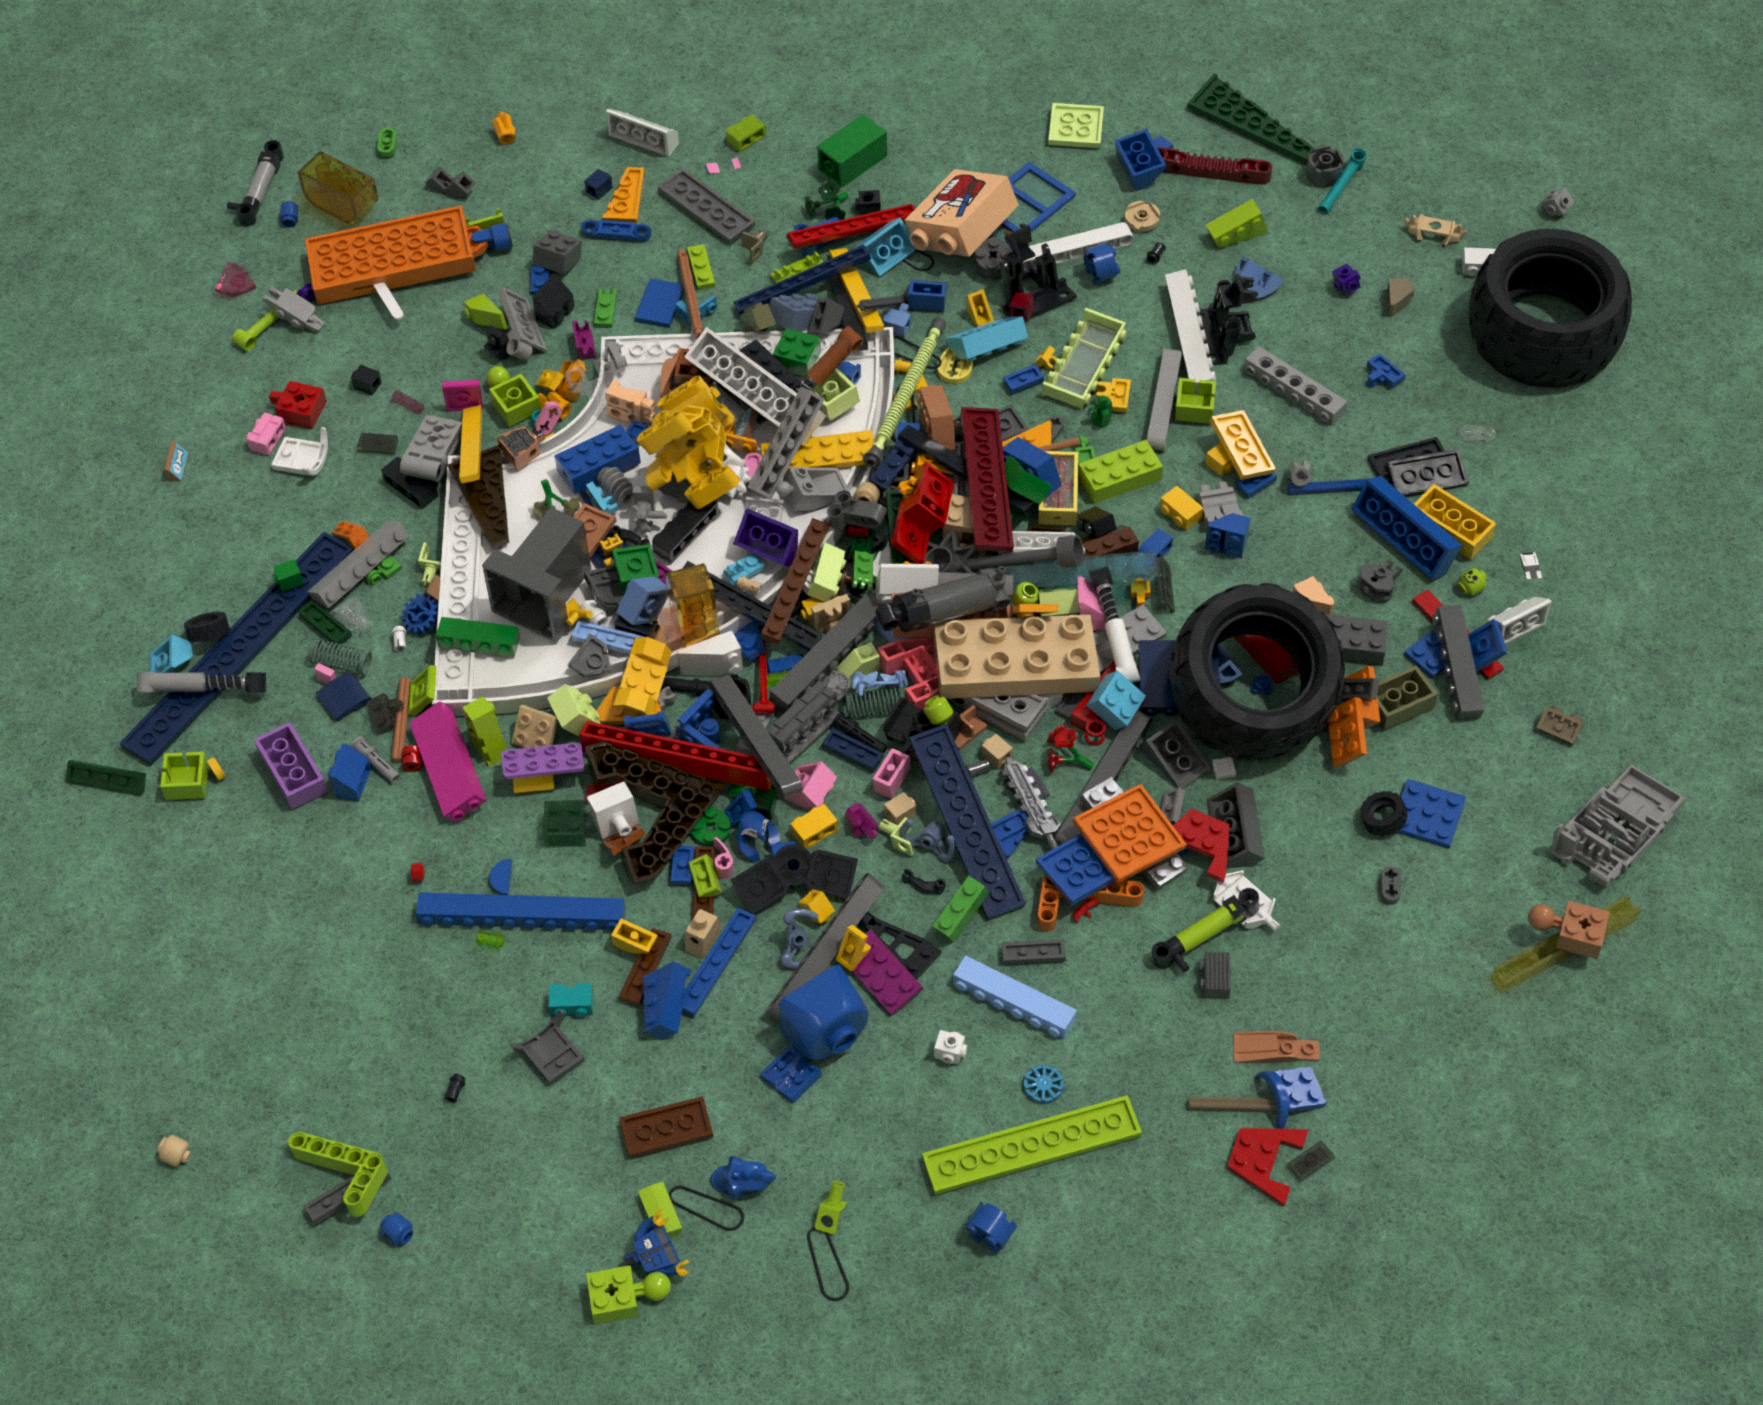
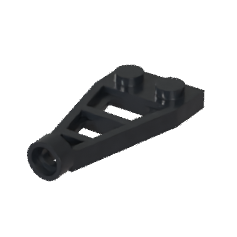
M870 912L865 913L859 922V926L865 929L866 932L870 929L916 980L941 955V950L926 939L884 922ZM885 931H889L897 936L890 945L880 938ZM901 942L909 943L916 948L907 959L901 958L895 950Z

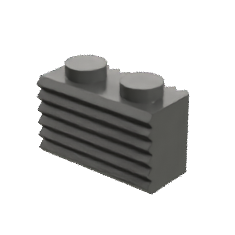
M1205 952L1204 959H1200V972H1204V978H1200V990H1204V997L1229 998L1231 991L1230 953Z

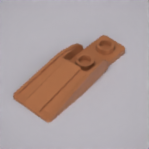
M680 347L677 353L673 354V358L666 359L662 366L660 399L668 395L674 388V375L677 360H679Z
M1280 1031L1234 1033V1062L1318 1061L1320 1058L1319 1041L1298 1040V1037L1292 1033Z

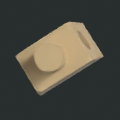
M701 909L698 910L685 932V952L704 959L722 930L717 916Z

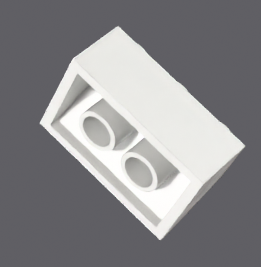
M880 564L875 582L877 603H891L892 593H904L915 588L923 589L938 585L939 564Z
M1540 597L1523 600L1519 605L1513 608L1509 607L1497 616H1491L1486 623L1492 619L1498 621L1504 643L1506 644L1546 624L1552 601Z

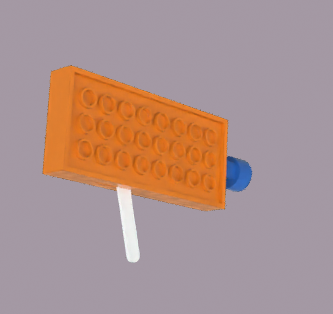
M461 205L306 238L305 243L312 285L317 303L320 305L378 292L395 320H400L404 316L403 311L389 289L476 271L474 258L480 256L486 250L496 249L499 252L512 249L513 244L508 224L492 225L490 229L481 230L479 226L467 227Z

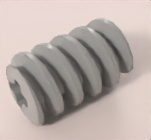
M605 467L599 472L597 476L598 482L613 497L614 501L619 506L629 503L633 498V486L624 477L623 473L620 472L619 468Z

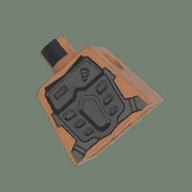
M524 426L497 436L498 445L500 444L502 453L517 471L539 456V443L545 440L541 430L531 434Z

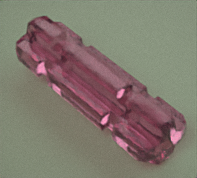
M399 390L392 394L393 400L398 403L400 402V404L418 414H421L425 409L424 404L403 394Z

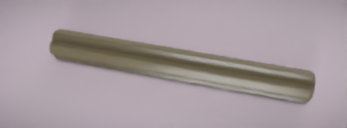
M1189 1097L1188 1099L1190 1110L1277 1112L1275 1099Z

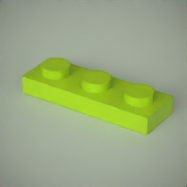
M705 245L687 247L697 289L715 287Z

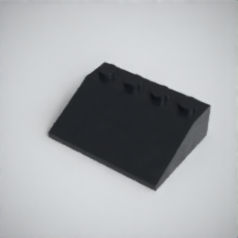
M754 340L740 350V352L793 391H796V388L801 386L802 382L757 340ZM714 380L744 411L752 408ZM756 411L758 415L756 422L759 425L768 420Z

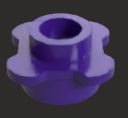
M306 283L304 287L297 291V295L308 302L313 301L315 298L314 290L311 288L310 283Z

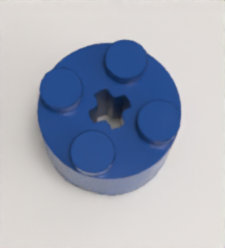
M1103 243L1084 250V253H1086L1083 256L1084 265L1087 273H1092L1094 277L1092 282L1094 284L1115 278L1117 274H1120V267L1114 258L1116 252L1113 246L1109 247L1108 244Z
M983 1202L979 1203L965 1224L966 1229L969 1231L968 1236L976 1242L984 1241L987 1243L986 1247L994 1253H998L999 1250L1004 1248L1016 1230L1017 1225L1013 1220L1009 1223L1005 1219L1007 1215L1003 1211L989 1203L983 1205Z

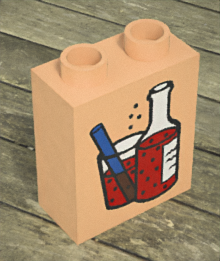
M954 169L905 219L910 232L909 239L911 244L921 251L930 250L942 252L946 255L955 254L970 257L1019 204L1008 176Z

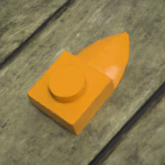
M578 359L568 367V376L563 383L562 389L569 390L584 374L586 368L583 361Z

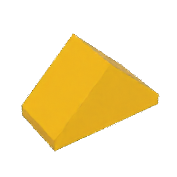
M984 289L966 295V312L976 327L994 321Z

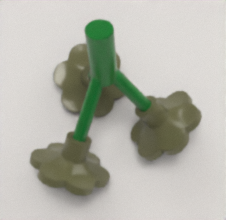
M547 479L542 480L541 485L545 493V500L534 503L533 514L541 520L551 507L556 509L552 505L551 498H554L562 503L564 513L573 517L580 508V498H571L569 501L563 500L552 493Z

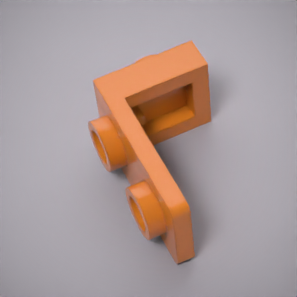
M347 521L339 523L336 529L332 531L334 536L347 539L354 550L369 537L363 526Z

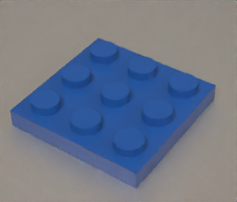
M1407 779L1401 796L1408 813L1407 822L1396 833L1450 849L1466 796Z
M1082 834L1036 858L1037 866L1072 906L1116 881Z

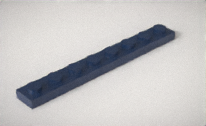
M861 245L733 302L738 314L741 315L744 313V309L762 302V305L770 304L773 297H779L780 295L789 296L793 293H798L800 290L871 260L870 253L865 245Z

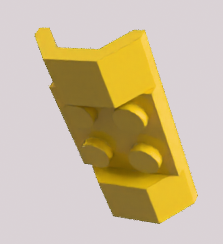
M649 637L634 639L613 708H628L641 713L643 716L652 715L672 653L665 643Z

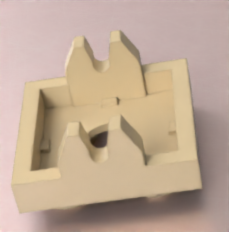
M848 595L837 596L832 600L818 603L811 607L812 629L818 633H828L851 610Z

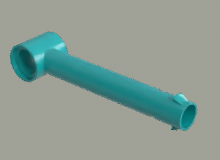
M1356 148L1352 150L1348 165L1322 203H1319L1318 209L1320 212L1324 211L1327 214L1332 210L1333 203H1335L1354 173L1363 168L1367 153L1363 149Z

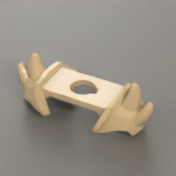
M1420 214L1417 218L1413 215L1411 221L1405 218V224L1408 228L1407 232L1413 234L1419 241L1423 240L1421 232L1445 236L1446 238L1443 240L1442 245L1446 246L1453 242H1460L1461 238L1467 233L1466 229L1461 231L1462 225L1458 224L1457 226L1454 220L1446 221L1426 217L1423 214ZM1438 223L1441 228L1435 230L1429 224Z

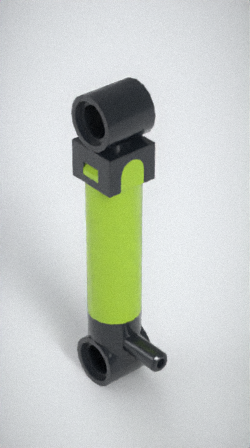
M1245 888L1240 891L1238 895L1239 900L1235 895L1223 901L1222 906L1165 942L1160 941L1154 944L1152 947L1154 965L1160 969H1167L1175 961L1182 972H1187L1189 966L1181 956L1232 924L1235 927L1245 921L1247 916L1256 914L1260 908L1258 892L1253 888ZM1247 900L1253 901L1252 903H1245ZM1162 953L1167 954L1165 957L1158 956Z

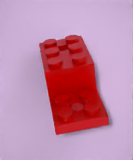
M928 462L921 465L916 493L900 502L891 542L893 547L916 564H922L925 561L930 534L946 525L954 487L953 481Z

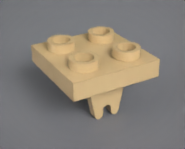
M525 705L519 706L512 744L524 748L552 745L558 721L557 717Z

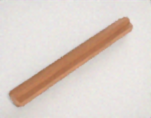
M402 677L399 682L392 750L393 762H402L403 760L402 749L405 746L410 678Z

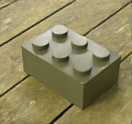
M1417 665L1379 682L1377 693L1380 716L1379 724L1384 730L1435 708L1438 693Z

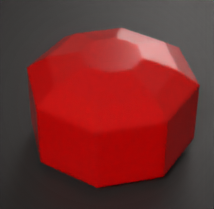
M415 862L411 865L412 882H422L425 877L424 866L421 862Z

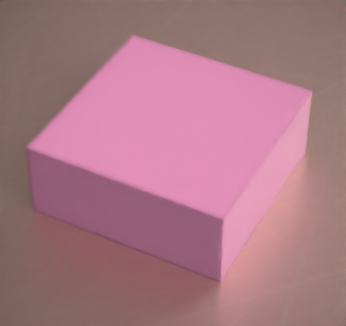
M320 663L314 668L317 679L326 684L337 678L334 670Z

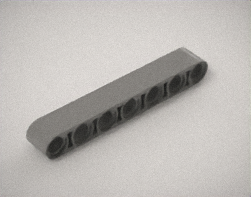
M1164 348L1147 435V441L1153 450L1165 451L1182 358V351Z

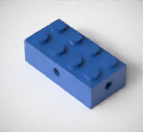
M621 424L554 455L557 471L574 494L580 492L581 489H587L586 484L592 481L594 484L599 483L597 476L605 467H617L620 472H623L641 463L639 447Z

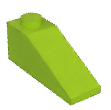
M484 294L464 301L466 307L464 313L467 319H471L475 324L491 325L503 330L507 329L503 313Z

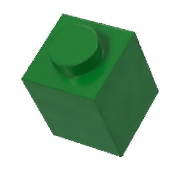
M295 559L273 566L275 574L272 575L274 584L275 586L279 585L282 592L304 584Z

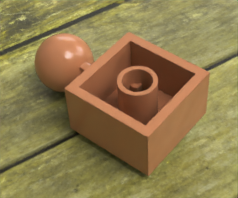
M1568 901L1564 915L1561 917L1555 915L1549 906L1538 904L1530 909L1528 922L1532 928L1538 931H1545L1551 927L1559 928L1560 932L1556 948L1598 959L1610 912Z

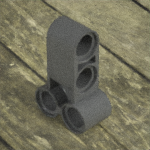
M845 490L839 491L835 495L836 504L831 505L827 509L831 527L835 530L843 529L847 524L878 529L887 514L886 508L881 504L852 499L851 493Z

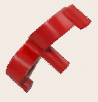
M1093 899L1083 903L1081 907L1073 912L1075 922H1079L1078 919L1084 912L1088 918L1092 915L1087 909L1094 905H1100L1099 902Z

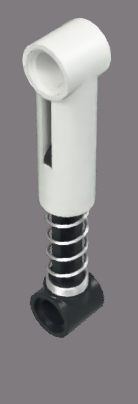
M1106 566L1090 571L1089 574L1094 590H1097L1098 595L1101 597L1100 602L1103 604L1102 609L1105 611L1103 613L1106 617L1105 630L1116 664V671H1119L1131 683L1141 681L1124 621L1118 618L1119 613H1117V606H1115V599H1113V592H1111L1112 585L1114 584L1109 567Z

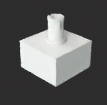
M624 781L587 797L593 824L602 839L619 833L620 836H627L632 831L631 827L639 824L634 798Z

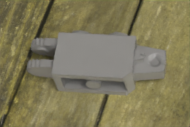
M273 287L269 289V294L278 299L277 301L268 295L262 298L264 303L273 308L276 316L287 320L297 329L304 331L307 328L318 333L324 325V322L314 314V305L287 288L283 293Z

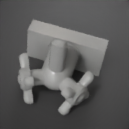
M633 486L635 503L633 509L636 511L633 523L638 526L634 528V531H647L650 533L652 532L650 527L653 526V522L649 518L667 519V514L663 511H655L654 493L649 486Z

